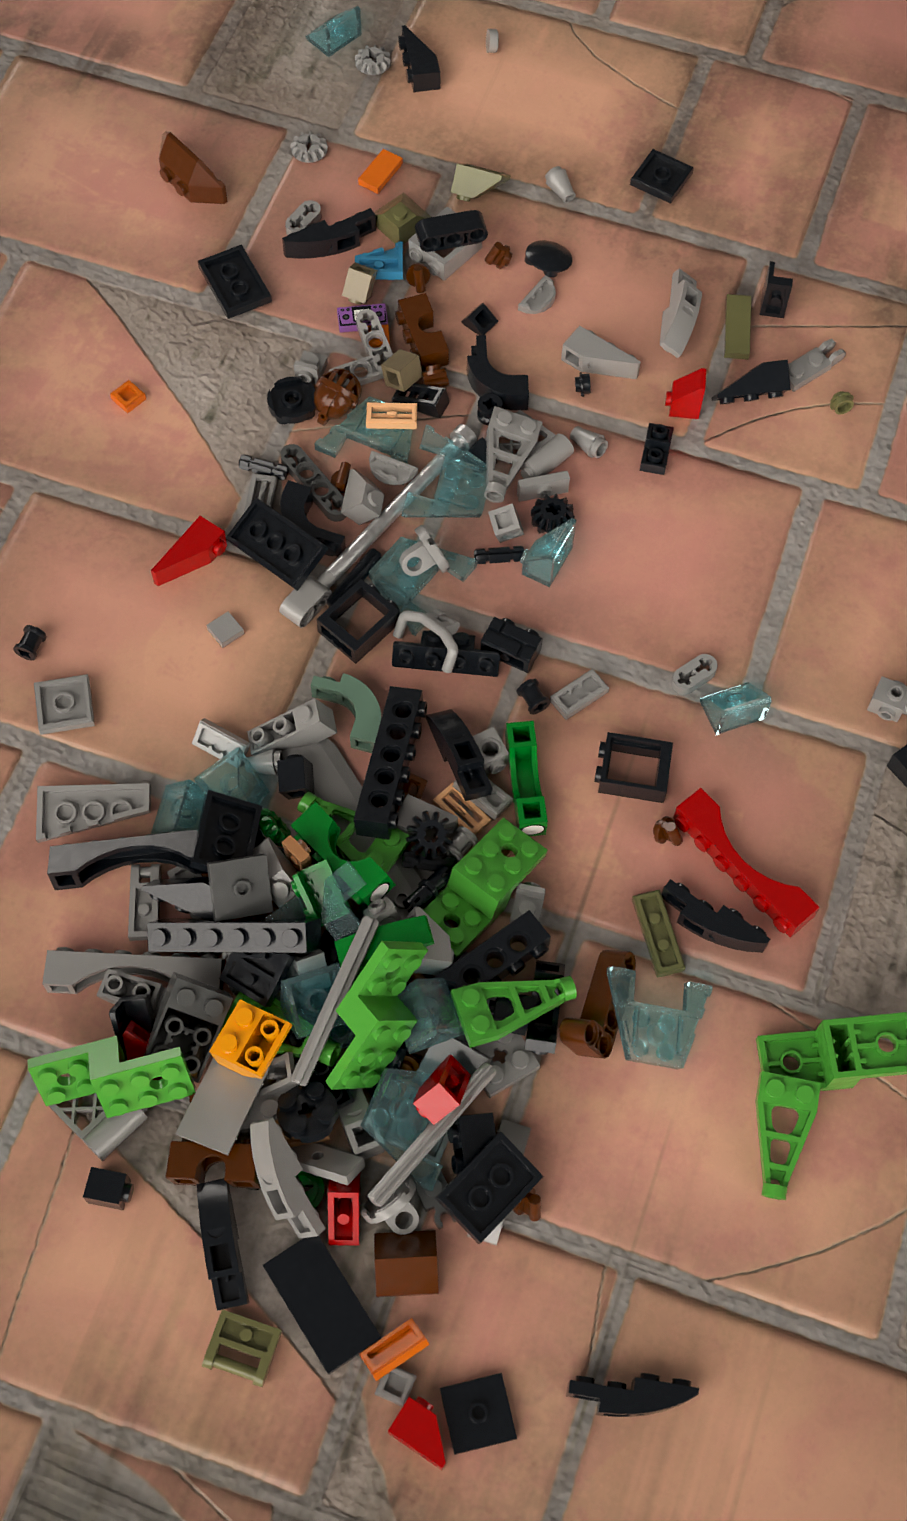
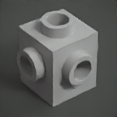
M882 676L867 711L879 715L884 720L898 722L902 714L907 715V686L900 681H893Z

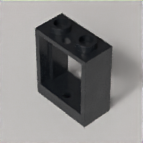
M360 579L317 618V628L323 637L356 664L395 628L400 610L394 601L385 599L373 584L368 585L364 580ZM363 597L385 616L357 640L335 621Z
M608 732L606 742L600 741L598 758H603L602 766L596 767L594 782L599 783L598 793L664 803L667 793L673 742ZM611 752L658 758L655 786L607 779Z

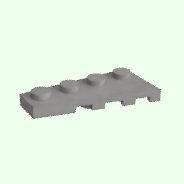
M150 783L37 786L36 841L40 843L151 813Z

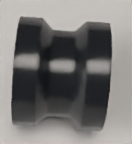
M487 393L478 400L477 418L484 425H489L494 406L502 408V400L496 394Z

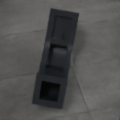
M476 335V346H471V355L467 356V377L473 390L479 397L487 393L496 394L502 400V409L528 410V375H507L495 370L487 358L486 335Z
M288 480L281 496V515L329 548L325 555L338 557L346 549L345 536L313 525L307 519L308 512L313 504L312 487Z
M536 960L533 981L555 980L564 977L565 964ZM532 991L531 997H533L531 1008L542 1003L538 992ZM560 1005L529 1022L526 1032L525 1050H531V1052L538 1055L555 1054Z

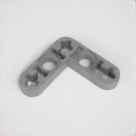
M363 309L356 316V327L368 356L334 367L328 371L345 369L355 375L354 371L356 368L364 367L367 369L368 374L364 377L356 376L361 386L383 379L379 355L383 354L384 362L393 355L379 318L370 309ZM367 318L368 321H371L372 331H370L369 333L367 324L363 323V319ZM373 338H378L383 344L379 348H372L369 345V341ZM347 379V381L344 383V385L342 386L343 388H346L347 384L349 383V379Z

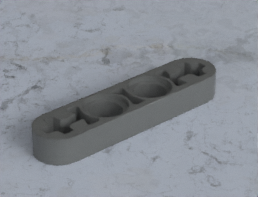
M295 444L284 446L280 452L281 463L288 467V473L297 483L312 487L313 502L329 520L334 522L344 520L346 516L341 513V510H332L330 502L332 500L336 508L341 507L342 509L344 500L342 494L301 447ZM289 455H291L292 457H297V466L293 458H288ZM304 470H310L314 474L310 478H303L300 476V473ZM319 487H325L329 491L327 494L320 496L315 493V490Z

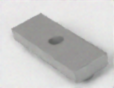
M316 1143L290 1147L296 1153L297 1160L303 1168L302 1171L336 1181L340 1184L349 1185L365 1167L364 1158Z

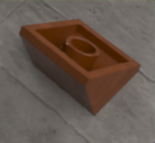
M436 1230L413 1231L406 1235L396 1234L395 1232L374 1233L377 1298L439 1294Z

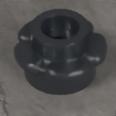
M580 372V377H575L576 392H581V396L584 397V394H591L590 374H582Z

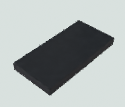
M258 498L253 500L226 537L228 542L297 591L329 549L325 544Z
M319 1235L301 1239L263 1264L264 1269L328 1375L382 1338Z

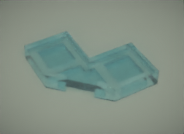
M349 861L324 881L321 923L336 941L352 935L358 930L361 923L345 902L367 883Z

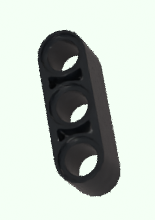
M478 210L425 218L418 221L415 225L420 248L425 252L483 242L488 236L483 215Z

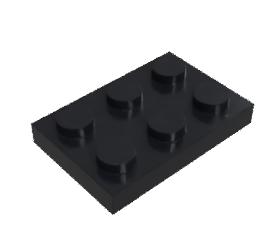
M242 244L198 261V267L227 319L272 302L271 294Z
M208 789L204 798L189 867L208 872V862L253 855L262 806Z
M499 1132L435 1199L477 1244H480L544 1176L502 1132Z

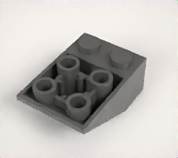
M173 972L162 998L144 1056L180 1047L193 1081L199 1083L210 1056L209 1050L218 1037L233 997L229 992Z

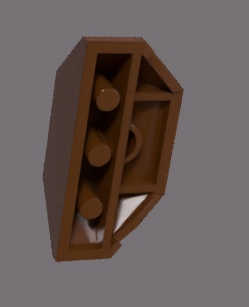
M164 132L159 154L160 175L166 183L172 184L180 196L186 197L191 203H227L225 184L218 180L204 162L171 132Z

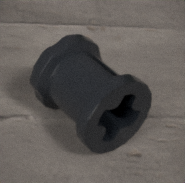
M26 625L23 629V637L19 644H15L13 650L18 656L33 661L37 657L36 651L41 642L46 640L47 636L38 627Z
M537 679L525 681L516 691L520 697L524 698L529 706V713L533 715L542 712L551 703L549 697L544 696L539 689Z

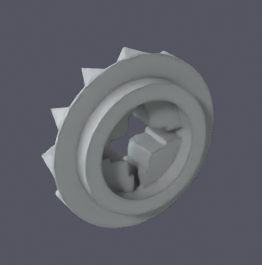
M376 44L374 47L366 45L365 49H359L358 54L355 55L357 69L367 75L381 74L391 64L390 53L386 52L384 47L377 48Z
M312 131L309 134L301 132L300 136H294L291 143L292 155L302 162L311 163L319 161L328 151L326 138H322L320 133L314 135ZM308 143H311V148H309L308 151L306 146L308 145Z

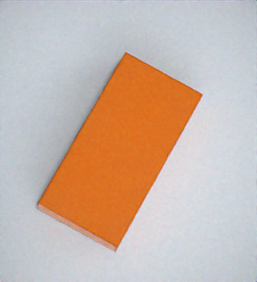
M382 149L358 178V185L379 194L402 166L403 158Z
M411 1318L363 1350L359 1355L377 1381L426 1348L429 1343Z

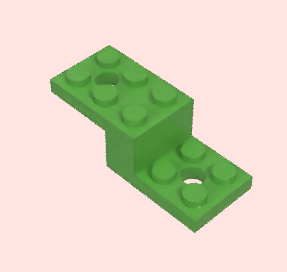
M504 817L453 867L447 887L423 910L450 936L451 948L454 950V962L506 909L513 890L547 854L548 850ZM510 850L515 856L506 857L501 851ZM453 920L457 923L458 927L449 928L444 924V921Z
M381 941L336 1009V1012L356 1036L325 1081L331 1090L372 1088L375 1086L387 1065L396 1057V1052L402 1043L411 1035V1030L418 1020L399 999L398 995L405 989L407 981L413 972L420 967L422 959L428 952V949L421 942Z
M907 1012L822 1020L814 1031L757 1036L756 1044L761 1071L821 1083L820 1091L854 1088L859 1080L863 1078L907 1074ZM881 1038L889 1039L893 1044V1051H883L878 1045V1040ZM787 1056L795 1058L798 1062V1069H787L783 1064V1058Z
M113 1036L27 1059L28 1070L46 1106L96 1093L106 1117L110 1118L182 1099L196 1093L194 1081L180 1047L127 1061L118 1037ZM70 1074L71 1076L63 1077L61 1075ZM156 1077H162V1078H163V1079H161V1080H152V1079H154V1078H156Z

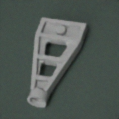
M494 406L486 432V489L484 496L487 500L494 503L504 501L508 487L537 443L542 426L541 421ZM499 437L521 443L518 452L512 454L500 450ZM496 459L512 464L508 474L495 471Z

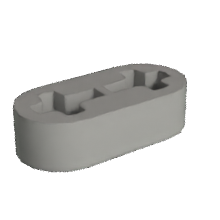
M313 200L303 202L286 220L287 236L309 227L311 224L318 223L321 220L320 204Z
M701 654L677 669L672 677V689L677 694L687 695L710 681L715 676L717 670L716 659L711 655ZM701 664L704 667L707 665L710 666L709 671L707 669H703L700 672H698ZM691 676L688 685L686 683H679L680 678L686 680Z

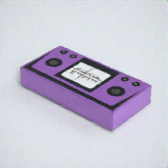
M385 303L337 308L340 333L358 331L356 316L363 309L373 310L377 314L381 325H387ZM367 318L363 319V323H366L367 326L371 325V321H368Z

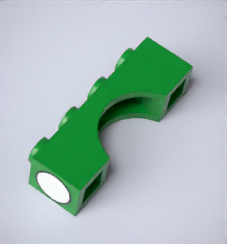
M534 721L506 723L505 742L506 749L509 752L508 765L516 826L528 836L546 835L548 820L545 798L542 795L539 781Z
M316 802L290 825L297 832L294 836L295 840L302 839L308 847L310 846L315 851L311 856L317 862L329 859L340 885L342 886L346 883L351 888L348 894L358 905L364 902L369 906L373 901L382 899L396 886L389 875L371 857L359 861H346L338 857L336 843L341 829Z

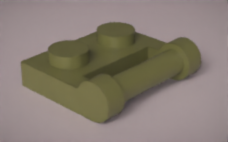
M222 1309L202 1367L210 1370L215 1367L252 1380L253 1385L263 1387L282 1330ZM222 1345L261 1359L258 1368L218 1355L220 1346Z

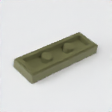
M727 294L724 358L749 359L751 296Z
M660 889L633 896L632 902L656 977L659 978L685 971L684 961Z

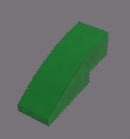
M417 916L379 926L359 970L365 967L381 941L421 942L425 947L435 944L427 916ZM355 934L334 941L340 966L345 959Z

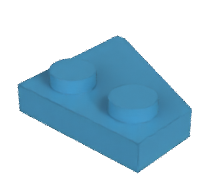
M396 242L395 248L384 251L381 247L370 253L355 256V263L378 270L375 280H403V242Z

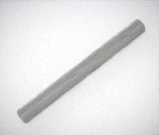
M364 916L291 1075V1081L296 1084L306 1086L310 1080L339 1014L336 1012V1009L350 990L379 927V921L372 917Z
M486 1062L478 1067L470 1077L460 1106L435 1125L430 1123L371 1190L368 1198L374 1205L381 1207L492 1080L496 1075V1070L492 1065Z

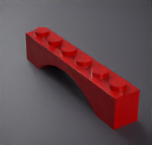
M701 787L676 807L673 816L676 826L682 832H687L694 839V843L699 850L707 852L713 858L715 866L720 871L726 872L733 879L737 889L741 892H746L753 899L755 907L759 911L765 912L773 920L774 926L780 932L786 933L791 938L815 917L820 907L800 887L772 880L753 869L740 857L725 833L721 820L720 806Z

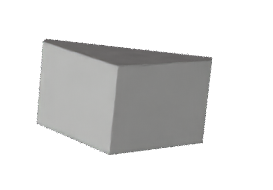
M287 1052L272 1060L269 1066L270 1070L263 1082L264 1085L261 1086L257 1097L287 1092L291 1088L298 1086V1084L291 1081V1075L296 1067L293 1052Z

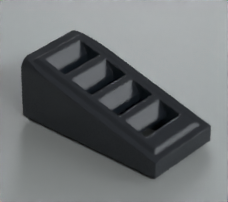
M414 383L405 392L396 390L392 397V402L417 403L418 412L441 418L449 404V397L446 388Z

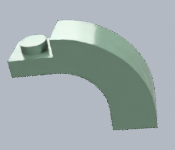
M345 673L342 674L340 682L328 676H313L311 682L312 697L340 704L349 709L354 715L355 722L350 734L351 748L372 753L382 718L379 703L373 692L362 681Z

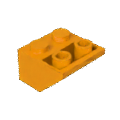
M240 999L209 1053L218 1064L242 1076L262 1079L293 1025Z

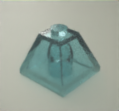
M569 519L537 539L530 550L525 549L520 563L523 564L522 575L548 587L551 586L573 548L576 527L575 519Z
M240 747L235 748L193 778L204 795H206L209 789L259 805L270 793Z

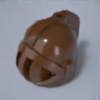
M334 369L319 378L315 385L316 390L314 393V404L319 411L317 423L325 426L330 419L342 418L351 409H356L360 401L362 389L360 382L353 373L345 369ZM338 375H341L338 381L335 383L334 380L338 377ZM349 379L350 381L346 388H343L342 386Z

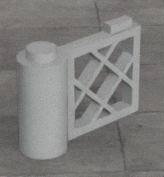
M521 410L516 412L517 414L531 418ZM541 426L539 435L544 436L545 439L536 443L534 449L521 467L522 477L525 479L541 476L553 471L574 453L573 445L569 439L563 434L558 433L555 435L544 426ZM510 440V443H499L500 450L512 454L513 450H519L521 447V443H513V440Z
M94 1093L93 1106L78 1107L79 1098L73 1099L72 1107L59 1108L56 1104L49 1106L101 1161H104L147 1119L144 1113L148 1110L143 1108L120 1116L107 1118L102 1106H99V1099L96 1093ZM77 1113H92V1122L81 1130L76 1125Z

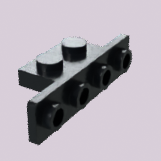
M423 630L420 644L399 641L393 643L392 666L443 672L442 666L447 655V648L439 635L431 630ZM464 632L452 635L458 646V656L452 673L490 677L498 676L500 652L474 649L475 635H468Z

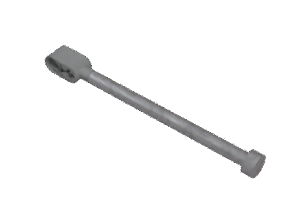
M459 424L450 433L451 440L392 500L381 512L380 517L375 518L317 579L308 576L298 591L294 589L282 602L279 612L300 628L305 627L327 604L326 600L332 594L330 587L461 451L467 452L477 442L475 433L468 426Z

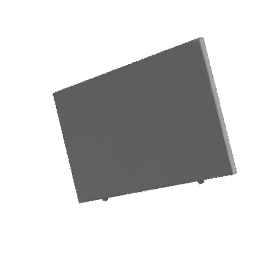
M213 1058L175 1134L229 1155L260 1088L264 1085L263 1082L270 1067H268L262 1079L246 1077L218 1064Z

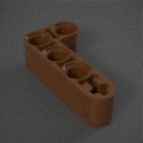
M603 950L598 957L580 1019L567 1017L561 1022L559 1029L560 1040L576 1055L606 1059L610 1056L636 968V959L632 952Z

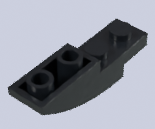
M369 208L330 226L325 220L311 224L309 227L282 238L284 255L286 258L297 259L318 258L336 255L360 246L361 237L376 231V215Z
M452 709L426 715L427 723L444 762H449L464 800L468 801L491 795L493 788L483 768L484 758L462 719Z
M671 879L663 888L661 894L663 900L680 912L677 923L690 932L715 944L740 951L763 953L771 939L767 937L766 932L759 926H752L745 921L742 914L737 910L729 909L723 905L716 913L707 901L698 900L690 894V890L685 885L675 883Z
M224 1178L197 1184L198 1210L208 1279L212 1282L217 1311L248 1304L250 1302L238 1245L239 1234L229 1184Z
M641 1373L640 1378L635 1377L632 1380L631 1390L626 1389L627 1384L608 1381L607 1386L594 1384V1378L576 1376L575 1381L570 1380L568 1382L566 1397L597 1402L596 1415L636 1417L651 1415L680 1406L699 1395V1388L691 1387V1381L673 1378L672 1383L659 1381L660 1376L648 1373Z

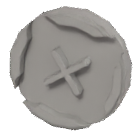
M420 525L414 529L420 541L401 554L399 564L402 570L409 576L420 575L435 564H437L442 573L450 570V564L425 526ZM411 558H419V562L416 566H407V563Z
M409 1175L381 1207L374 1205L367 1194L368 1201L366 1204L363 1202L360 1204V1214L369 1224L385 1221L396 1234L406 1235L413 1232L419 1223V1215L410 1202L416 1190V1183ZM406 1211L411 1214L407 1223L397 1224L395 1222V1218L399 1213Z

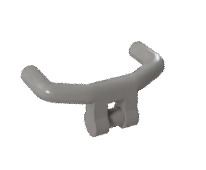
M440 609L430 613L410 610L403 611L397 619L393 636L399 639L403 638L408 621L420 622L442 639L447 648L442 671L452 673L458 656V646L452 635L458 631L460 623L453 618L449 619L446 617V613Z

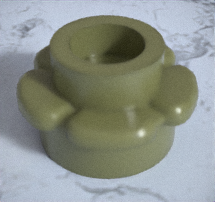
M844 391L837 392L830 401V408L837 414L849 412L854 406L853 395Z

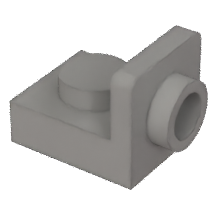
M304 350L300 361H295L294 363L295 377L302 378V382L316 385L328 363L327 356Z
M533 882L520 883L517 886L510 923L528 910L539 921L546 889Z
M387 896L373 901L366 910L362 911L365 916L379 921V926L402 920L396 907Z

